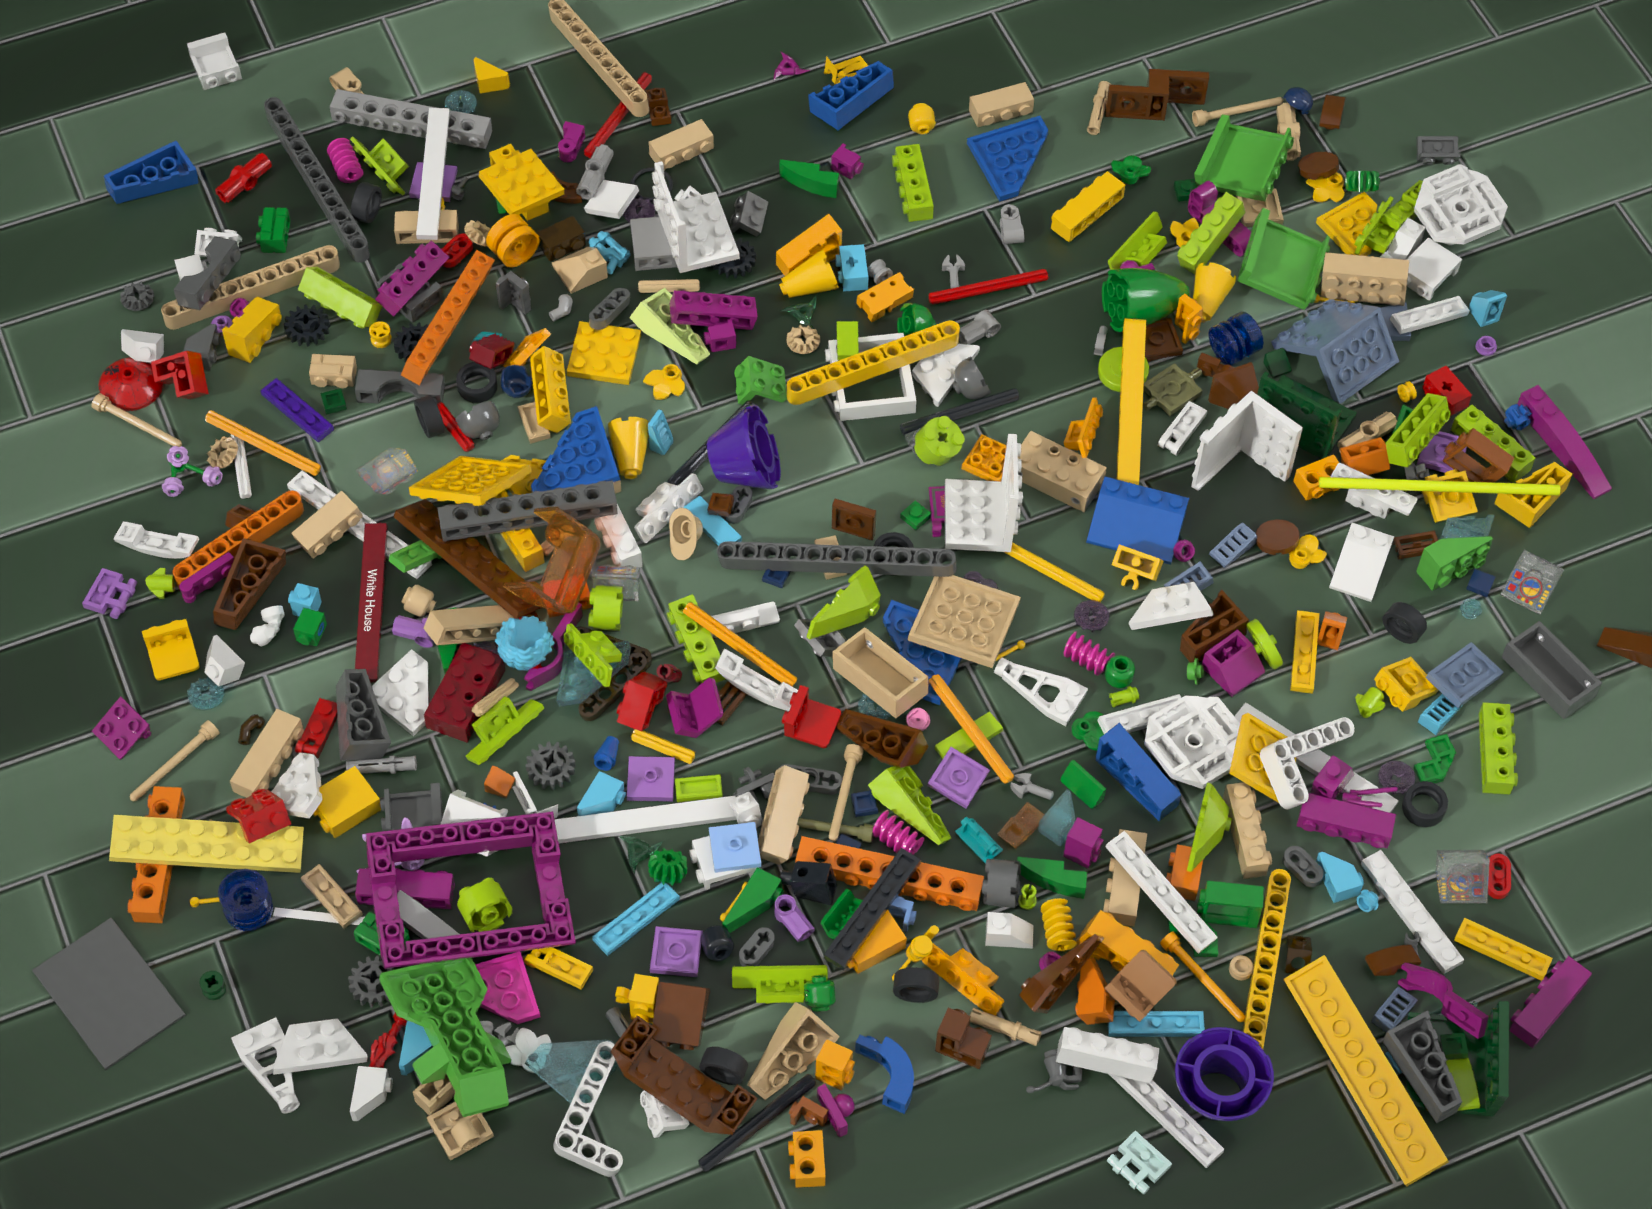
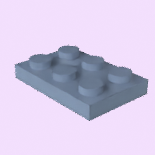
M1471 642L1427 674L1426 679L1459 708L1498 680L1504 672Z

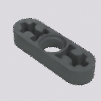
M625 288L614 289L590 312V327L597 330L606 328L630 304V292Z
M784 764L815 777L816 780L814 783L809 784L808 791L829 795L840 792L842 777L839 773ZM820 777L822 778V785H819ZM830 780H835L833 786H829Z

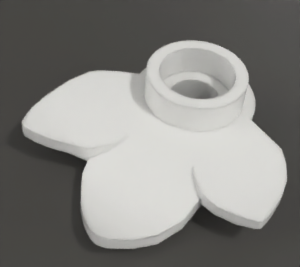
M521 1028L516 1034V1045L506 1046L505 1048L512 1059V1065L522 1066L527 1072L536 1073L544 1067L545 1056L551 1051L552 1043L548 1034L537 1038L531 1030ZM536 1057L537 1061L532 1063L529 1062V1059Z

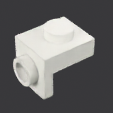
M750 792L729 800L730 806L735 811L738 824L755 822L756 827L762 825L763 820L759 804Z

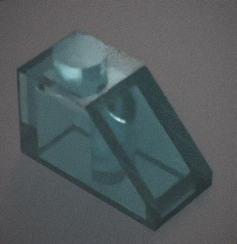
M1067 789L1039 822L1038 832L1060 847L1066 841L1067 835L1076 821L1070 790Z

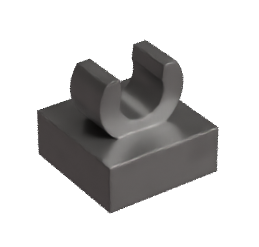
M1412 462L1409 467H1404L1407 480H1425V477L1430 476L1425 464L1416 466Z

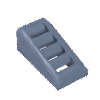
M1242 522L1212 549L1209 555L1226 568L1255 545L1257 535ZM1222 550V551L1225 552L1229 557L1226 558L1220 551Z
M1200 561L1164 584V587L1179 585L1183 581L1190 583L1188 579L1192 578L1201 591L1214 582L1213 577ZM1199 574L1202 580L1199 581L1195 575Z
M1398 986L1375 1013L1371 1022L1387 1033V1031L1401 1024L1418 1000ZM1400 995L1402 998H1404L1410 1003L1407 1005L1399 998H1397V996ZM1395 1001L1397 1004H1399L1400 1006H1402V1007L1405 1008V1009H1404V1010H1401L1399 1007H1397L1396 1005H1394L1392 1002ZM1390 1007L1400 1015L1397 1016L1396 1014L1388 1010V1008ZM1384 1013L1387 1014L1388 1016H1390L1391 1018H1393L1395 1021H1394V1022L1391 1021L1390 1019H1388L1387 1017H1385L1383 1014H1384Z

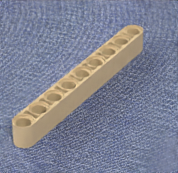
M550 0L548 8L553 24L634 116H646L649 113L646 92L565 0Z
M323 246L223 282L214 291L201 310L179 306L177 300L168 302L161 309L165 325L169 329H179L230 310L231 303L237 298H244L251 302L255 297L264 298L300 285L306 267H319L328 273H333L340 268L338 251L334 246Z

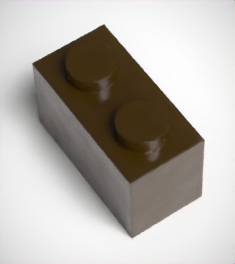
M573 216L537 232L540 239L539 247L550 262L562 258L572 251L579 250L586 245L585 232Z

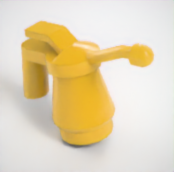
M931 926L924 935L917 936L912 940L906 950L908 959L900 969L906 968L911 961H921L931 953L933 945L931 940L939 932L937 926Z

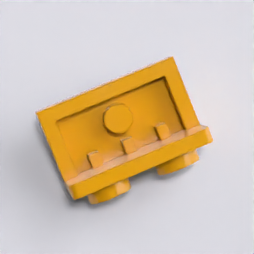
M1186 294L1179 298L1175 324L1183 330L1181 342L1184 344L1196 339L1199 335L1203 307Z

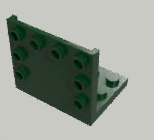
M1264 372L1257 395L1303 427L1298 444L1299 448L1320 459L1329 457L1338 441H1340L1356 418L1357 412L1283 374L1278 381H1275L1268 377L1269 373Z
M1499 1001L1495 1008L1491 1009V1013L1488 1015L1485 1035L1479 1039L1444 1015L1429 1014L1432 1027L1438 1036L1440 1048V1035L1465 1032L1469 1052L1468 1058L1477 1086L1480 1108L1460 1110L1457 1113L1494 1117L1509 1097V1001ZM1409 1012L1408 1020L1420 1015L1421 1013ZM1406 1079V1091L1416 1108L1427 1110Z

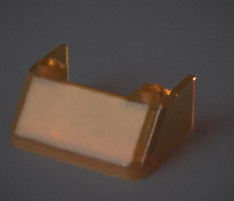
M559 507L535 508L533 513L549 523L545 535L548 543L555 547L540 584L534 581L506 582L503 587L528 604L562 614L572 613L577 607L599 552L600 539L597 534Z

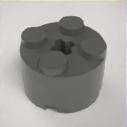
M993 858L987 859L985 866L987 880H983L982 893L984 894L983 903L991 906L1016 908L1020 891L1019 875L1017 874H1021V862Z

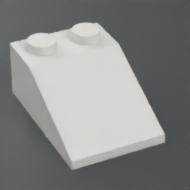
M1352 523L1329 588L1371 602L1394 536Z

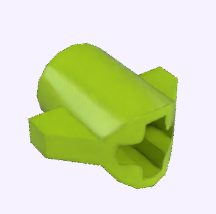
M159 568L152 575L146 577V585L150 592L159 599H165V592L175 591L174 575L166 574L165 568Z
M1370 687L1364 695L1357 694L1355 697L1359 713L1363 718L1370 717L1372 713L1381 711L1386 706L1385 702L1382 701L1384 699L1383 693L1375 687Z

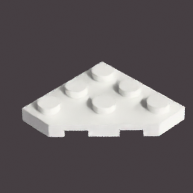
M411 649L372 685V689L379 709L414 736L426 725L424 713L429 706V666L425 659Z
M299 753L271 791L283 799L288 815L310 818L323 800L322 794L319 792V787L321 786V777L317 770L319 760L313 754Z

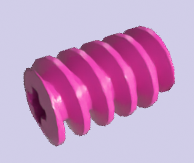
M346 138L333 140L328 145L327 153L338 179L344 183H352L359 180L363 176V170L350 141Z
M1075 631L1066 643L1064 656L1066 658L1071 657L1074 663L1079 661L1081 667L1087 665L1088 671L1094 670V674L1099 676L1105 672L1107 662L1115 656V653L1113 652L1106 656L1107 648L1099 652L1100 644H1096L1092 648V640L1090 639L1084 643L1085 636L1081 635L1077 639V631Z
M885 810L873 827V836L879 837L882 843L887 842V846L894 848L895 853H898L903 848L914 855L922 846L924 837L916 840L918 835L916 831L909 835L911 828L907 826L902 830L904 822L899 821L895 824L896 816L893 815L888 819L890 811Z

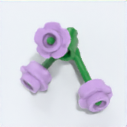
M173 446L170 448L167 460L171 466V477L165 479L164 484H162L163 492L168 496H178L184 490L182 481L176 478V474L184 469H190L202 474L203 482L207 483L208 486L213 487L221 482L222 473L219 467L209 466L202 470L187 463L189 456L187 455L188 451L183 446Z

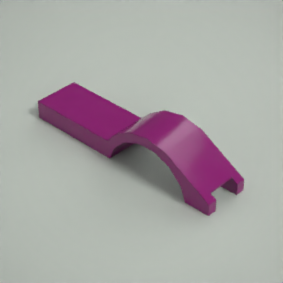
M574 601L552 634L553 641L555 642L553 647L558 652L555 660L546 667L539 669L531 668L524 677V680L528 681L526 685L527 690L532 691L553 680L561 672L564 665V633L566 632L567 624L572 623L576 627L583 617L582 604Z
M1409 963L1402 964L1401 969L1407 972V978H1402L1398 981L1400 986L1406 990H1419L1433 994L1443 1003L1442 1015L1477 1039L1485 1035L1489 1016L1452 992L1451 982L1445 976L1436 971Z

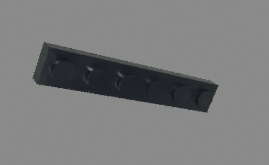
M903 848L898 851L824 953L825 960L844 971L921 864L920 858Z

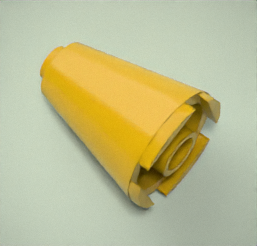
M824 250L817 252L781 278L782 283L779 286L783 295L788 294V297L791 298L839 288L830 263L826 260L827 257Z
M1200 263L1196 268L1193 299L1203 307L1201 323L1211 320L1236 282V276L1232 277L1230 275L1231 270L1216 263H1209L1208 266H1203L1204 263Z
M628 417L629 421H622L621 418H616L608 423V433L619 472L626 479H635L642 473L649 439V421L640 417Z

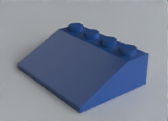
M1104 477L1086 543L1116 551L1120 544L1164 561L1163 563L1171 565L1174 556L1173 549L1178 542L1189 498Z

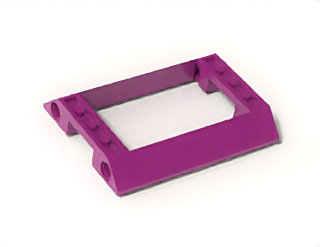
M553 811L366 833L368 870L380 954L385 969L573 945L576 943L568 898L565 899L559 865L561 854ZM532 847L544 924L406 941L404 947L403 919L400 918L394 863Z

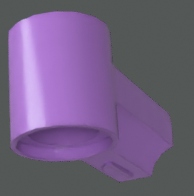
M400 615L395 618L392 629L393 635L412 639L418 645L426 648H431L434 644V641L423 629L427 618L422 619V621Z
M787 894L781 895L776 899L774 910L776 919L786 926L797 942L807 939L814 932L815 928L796 906L795 899ZM787 906L791 910L784 912L780 910V907Z

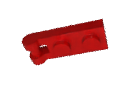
M319 698L302 737L296 744V753L313 754L317 759L319 758L338 717L336 702Z

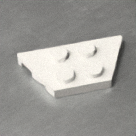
M958 344L954 348L924 358L917 363L912 370V376L921 384L926 394L929 393L935 406L938 407L953 388L952 383L955 382L953 374L956 366L970 356L974 360L979 353L980 347L977 345Z
M1195 582L1161 587L1151 590L1129 621V626L1131 630L1213 616V611Z
M338 1019L292 1024L287 1029L273 1065V1075L367 1062V1054Z

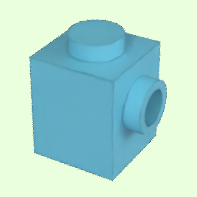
M297 583L294 591L290 592L288 603H290L292 613L295 616H300L303 607L318 611L322 603L318 588Z

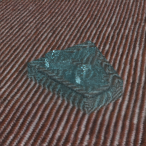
M1487 515V518L1475 519V516L1447 518L1441 539L1488 536L1495 515Z

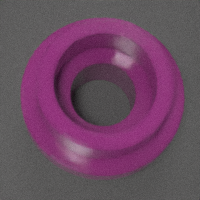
M1180 540L1175 544L1173 553L1177 560L1186 562L1194 556L1195 548L1190 541Z

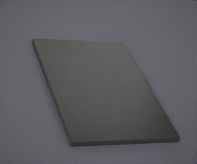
M109 918L32 970L105 1070L186 1016L112 918Z

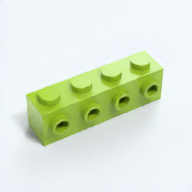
M920 145L896 146L895 155H892L893 167H897V171H895L896 182L901 185L899 186V196L904 198V202H902L903 213L907 214L909 222L933 219L934 205Z
M1227 192L1223 197L1217 199L1213 210L1204 216L1200 227L1191 233L1190 240L1179 249L1177 257L1181 267L1195 275L1196 268L1200 263H1204L1203 266L1207 264L1246 213L1241 200Z
M306 267L298 290L303 292L306 298L317 300L323 308L336 311L339 317L352 320L356 327L362 329L370 327L377 321L382 305L374 298L319 267Z
M1427 393L1386 442L1390 464L1409 467L1417 459L1422 450L1428 446L1432 438L1438 434L1441 427L1450 418L1447 397Z
M1471 405L1455 417L1451 431L1457 436H1460L1463 432L1467 433L1474 428L1514 457L1508 473L1504 475L1512 483H1515L1532 469L1535 461L1532 453L1517 443L1512 436L1505 433L1498 424L1486 417L1481 410Z
M691 594L669 603V612L666 613L670 625L675 624L677 629L675 636L678 643H683L686 649L683 653L687 663L691 662L694 667L692 674L696 683L700 682L702 684L708 678L715 679L716 683L725 680L715 668L721 655L711 633L683 613L684 608L689 602L699 607L694 595Z
M1483 702L1478 713L1482 793L1510 795L1513 787L1517 786L1518 774L1514 773V766H1516L1517 755L1513 753L1515 733H1512L1511 728L1514 725V713L1510 711V704Z

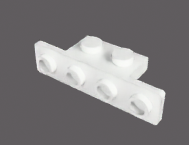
M1342 463L1337 464L1331 477L1375 479ZM1349 489L1346 502L1355 507L1362 508L1374 516L1385 519L1390 508L1409 516L1417 502V498L1401 490Z
M691 473L678 486L664 482L636 508L638 515L644 517L634 527L643 543H647L669 523L671 514L676 509L683 508L703 491V487L696 474Z
M775 602L711 616L734 633L780 622Z

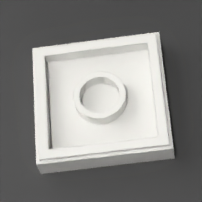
M603 180L594 197L589 200L584 209L589 214L620 219L639 189L637 185Z

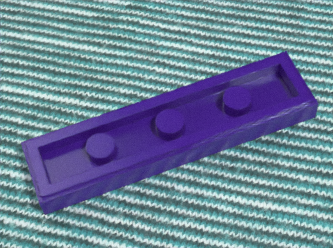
M277 378L260 390L262 396L318 443L334 431V426Z

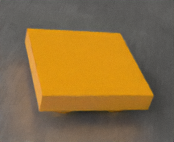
M981 434L963 462L961 469L986 481L1001 482L1006 445Z

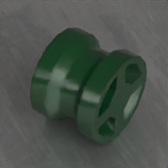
M211 970L201 976L199 984L203 995L207 999L217 1000L224 996L226 984L220 972Z

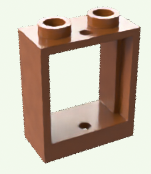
M1472 428L1467 433L1463 432L1457 441H1451L1444 450L1446 455L1443 462L1451 468L1457 469L1458 472L1466 471L1470 482L1495 483L1508 473L1514 457L1479 431ZM1465 447H1469L1492 465L1485 468L1462 450Z

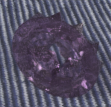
M641 196L639 199L634 198L623 216L628 222H630V219L654 217L655 207L649 199L644 200ZM638 207H641L642 209H641L640 212L637 214V212H636L637 208H638Z
M1087 600L1077 605L1073 618L1076 620V625H1080L1083 630L1088 629L1091 632L1094 630L1101 631L1108 624L1109 611L1102 603ZM1090 611H1092L1093 617H1095L1093 621L1088 617Z
M1401 761L1385 763L1378 773L1379 784H1382L1384 788H1398L1397 791L1392 792L1393 795L1396 793L1403 795L1415 783V774L1412 768ZM1393 773L1396 777H1401L1399 783L1396 780H1391Z

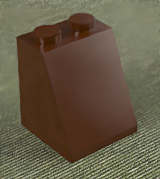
M659 982L652 1025L657 1030L652 1039L665 1047H670V1043L680 1044V1049L694 1050V1046H700L711 988Z

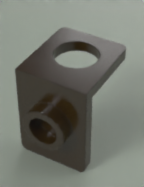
M1287 935L1288 952L1285 972L1293 974L1301 969L1294 968L1291 965V961L1295 957H1301L1305 960L1303 967L1311 963V938Z

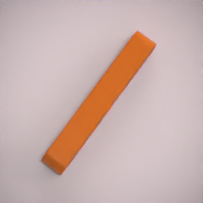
M293 490L285 492L177 564L173 569L177 587L180 589L182 581L228 552L235 559L243 538L262 543L299 518L304 512L300 494Z

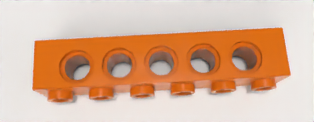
M154 786L152 795L148 797L149 814L145 815V817L182 819L185 803L182 788ZM168 811L167 813L160 815L161 812ZM136 863V870L138 872L137 877L132 880L133 898L128 901V913H131L134 922L163 923L173 865ZM156 873L153 877H148L149 874ZM148 894H152L151 897H149V898H144V896H146V895H148Z

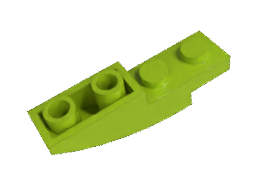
M1419 180L1404 192L1400 201L1386 211L1380 221L1397 231L1407 218L1414 221L1417 217L1414 208L1423 181Z

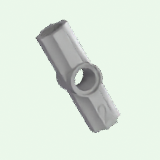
M601 144L599 147H596L592 158L585 164L586 170L576 189L577 194L582 199L589 200L594 197L598 186L605 180L604 174L613 157V150L607 145Z

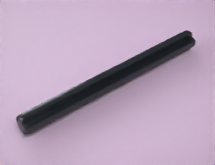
M1016 388L905 422L900 425V430L903 436L918 432L928 421L936 417L947 416L953 421L1019 400V392Z
M747 400L723 425H725L728 421L735 417L744 408L754 403H752L750 400ZM707 441L667 480L668 483L678 486L708 458Z
M806 1074L739 1127L733 1135H729L698 1160V1164L705 1172L709 1171L816 1085L815 1079L810 1074Z

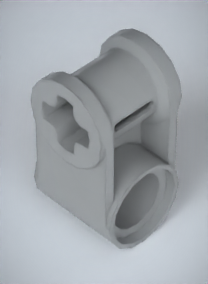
M1010 204L1003 206L1001 209L1000 229L1003 245L1024 242V229L1021 224L1019 210L1016 206Z

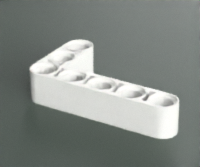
M1343 717L1279 740L1261 749V761L1278 802L1284 809L1288 810L1304 804L1309 797L1308 790L1294 758L1351 737L1354 734L1355 728L1349 718Z
M608 1041L602 1042L597 1046L559 1128L553 1147L558 1155L599 1174L611 1177L616 1175L622 1166L623 1158L620 1152L582 1135L615 1062V1058L611 1053L614 1044ZM601 1051H608L612 1058L605 1060L600 1057L599 1053ZM596 1072L601 1075L602 1080L593 1081L589 1074ZM587 1094L591 1097L592 1102L583 1103L579 1096ZM578 1116L582 1120V1124L573 1125L569 1118ZM568 1138L572 1146L568 1148L562 1147L559 1140ZM590 1148L593 1150L594 1156L587 1158L583 1156L582 1150ZM612 1158L616 1161L617 1166L609 1168L605 1165L604 1160Z

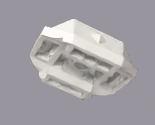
M1459 164L1423 180L1414 212L1423 226L1426 227L1425 229L1434 242H1442L1447 245H1464L1499 230L1508 206L1487 176L1469 170L1468 167Z
M1184 696L1149 717L1144 745L1171 779L1203 789L1207 783L1212 784L1230 772L1240 723L1219 697Z

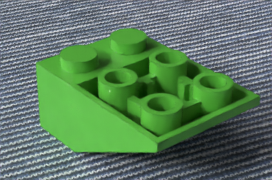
M1485 536L1440 539L1424 548L1416 572L1432 591L1438 587L1443 588L1451 580L1462 578L1469 570L1473 568L1478 569L1484 565L1493 538Z

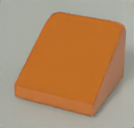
M492 766L484 783L485 792L507 798L515 777L496 766Z

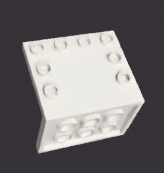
M662 161L654 163L655 172H652V178L655 184L653 192L656 199H653L679 272L683 273L740 259L738 248L717 193L712 192L673 202L664 179V164Z
M1250 391L1238 404L1234 403L1224 417L1220 416L1210 430L1207 429L1202 433L1200 437L1201 443L1197 450L1198 457L1195 461L1196 467L1192 474L1193 481L1191 487L1199 491L1240 451L1246 453L1257 464L1262 465L1272 475L1285 482L1291 475L1303 427Z
M1008 434L1001 482L945 479V549L1011 552L1013 535L1018 533V522L1016 520H1020V507L1018 505H1022L1023 492L1019 491L1022 487V475H1018V472L1021 473L1022 461L1018 458L1021 455V443H1017V434Z

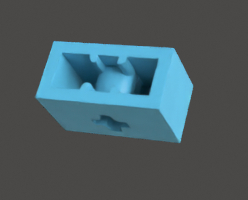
M864 244L839 246V255H836L835 258L836 267H840L838 283H842L843 292L868 290V270Z

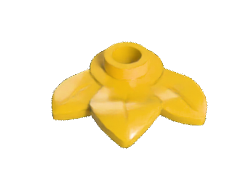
M1338 172L1328 178L1321 176L1316 180L1307 179L1306 184L1315 189L1313 200L1316 202H1326L1331 199L1337 203L1344 197L1345 192L1342 188L1344 180Z
M1195 218L1189 219L1183 225L1176 221L1172 222L1170 231L1177 238L1176 242L1180 248L1182 245L1187 244L1191 233L1199 228V224Z
M668 364L662 370L649 372L643 380V383L654 386L653 395L656 400L666 399L671 393L680 396L685 389V383L681 379L682 372L674 364Z
M1305 535L1300 538L1299 545L1289 553V560L1293 567L1303 569L1310 563H1320L1325 559L1327 553L1318 549L1319 540L1316 536Z

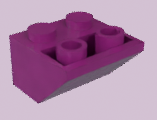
M1239 630L1233 632L1204 654L1202 663L1204 670L1231 697L1265 673V669L1253 644Z

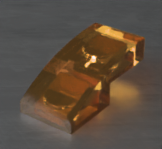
M1027 802L1015 817L1009 819L999 831L998 836L1016 849L1039 827L1046 816Z

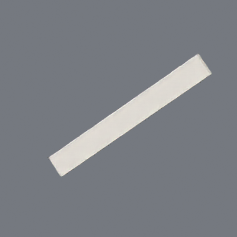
M429 108L416 231L417 239L438 240L450 117L449 108Z
M304 471L298 473L287 484L288 489L297 491L302 499L318 510L336 496L334 492ZM362 513L363 517L358 524L350 527L348 531L364 542L365 523L376 522ZM388 531L386 558L389 559L391 553L409 545ZM431 561L411 569L407 573L418 579L432 565Z
M1245 703L1234 716L1240 723L1242 715L1249 713L1287 737L1296 735L1248 703ZM1318 749L1297 757L1296 763L1317 776L1331 757ZM1354 772V776L1342 790V793H1350V789L1367 790L1377 789L1378 787ZM1387 793L1358 795L1362 796L1363 801L1383 804L1382 807L1369 808L1389 813L1394 810L1399 802Z
M735 796L555 819L558 842L566 843L737 820L735 811L729 803V800L735 798Z

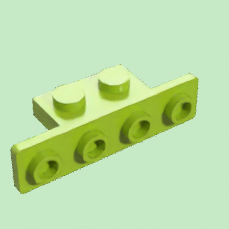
M352 136L350 140L354 143L353 149L359 155L363 154L365 156L364 161L371 168L375 167L377 169L375 174L381 180L388 182L386 186L393 193L397 191L404 195L406 192L395 180L409 167L408 164L385 139H382L369 152L360 141Z
M1390 196L1386 202L1382 201L1378 211L1373 214L1370 220L1371 224L1367 223L1362 232L1363 235L1359 234L1354 244L1357 246L1354 254L1359 255L1365 245L1382 254L1386 252L1397 230L1380 220L1382 215L1390 209L1393 197Z
M1152 212L1108 260L1110 270L1120 269L1121 264L1126 260L1135 261L1139 267L1147 265L1167 244L1165 236L1156 235L1163 227L1158 212Z
M572 623L567 624L566 632L564 633L565 644L604 687H610L613 669L609 663L621 661L622 653L602 631L581 634Z
M504 696L472 724L481 742L466 755V758L477 765L487 761L489 756L497 749L503 747L512 736L519 733L528 722L539 715L544 709L543 704L530 699L520 709L516 710L510 698Z
M827 965L732 967V987L756 988V1003L804 1002V984L812 980L814 975H826V979H828Z

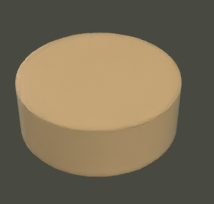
M1239 955L1234 957L1229 965L1231 976L1241 981L1250 978L1254 968L1253 962L1246 956Z

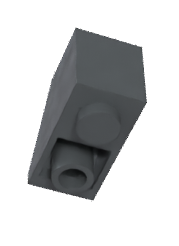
M211 324L186 339L183 352L201 353L204 370L210 371L212 363H215L217 359L216 348L221 344V333H218L217 325Z

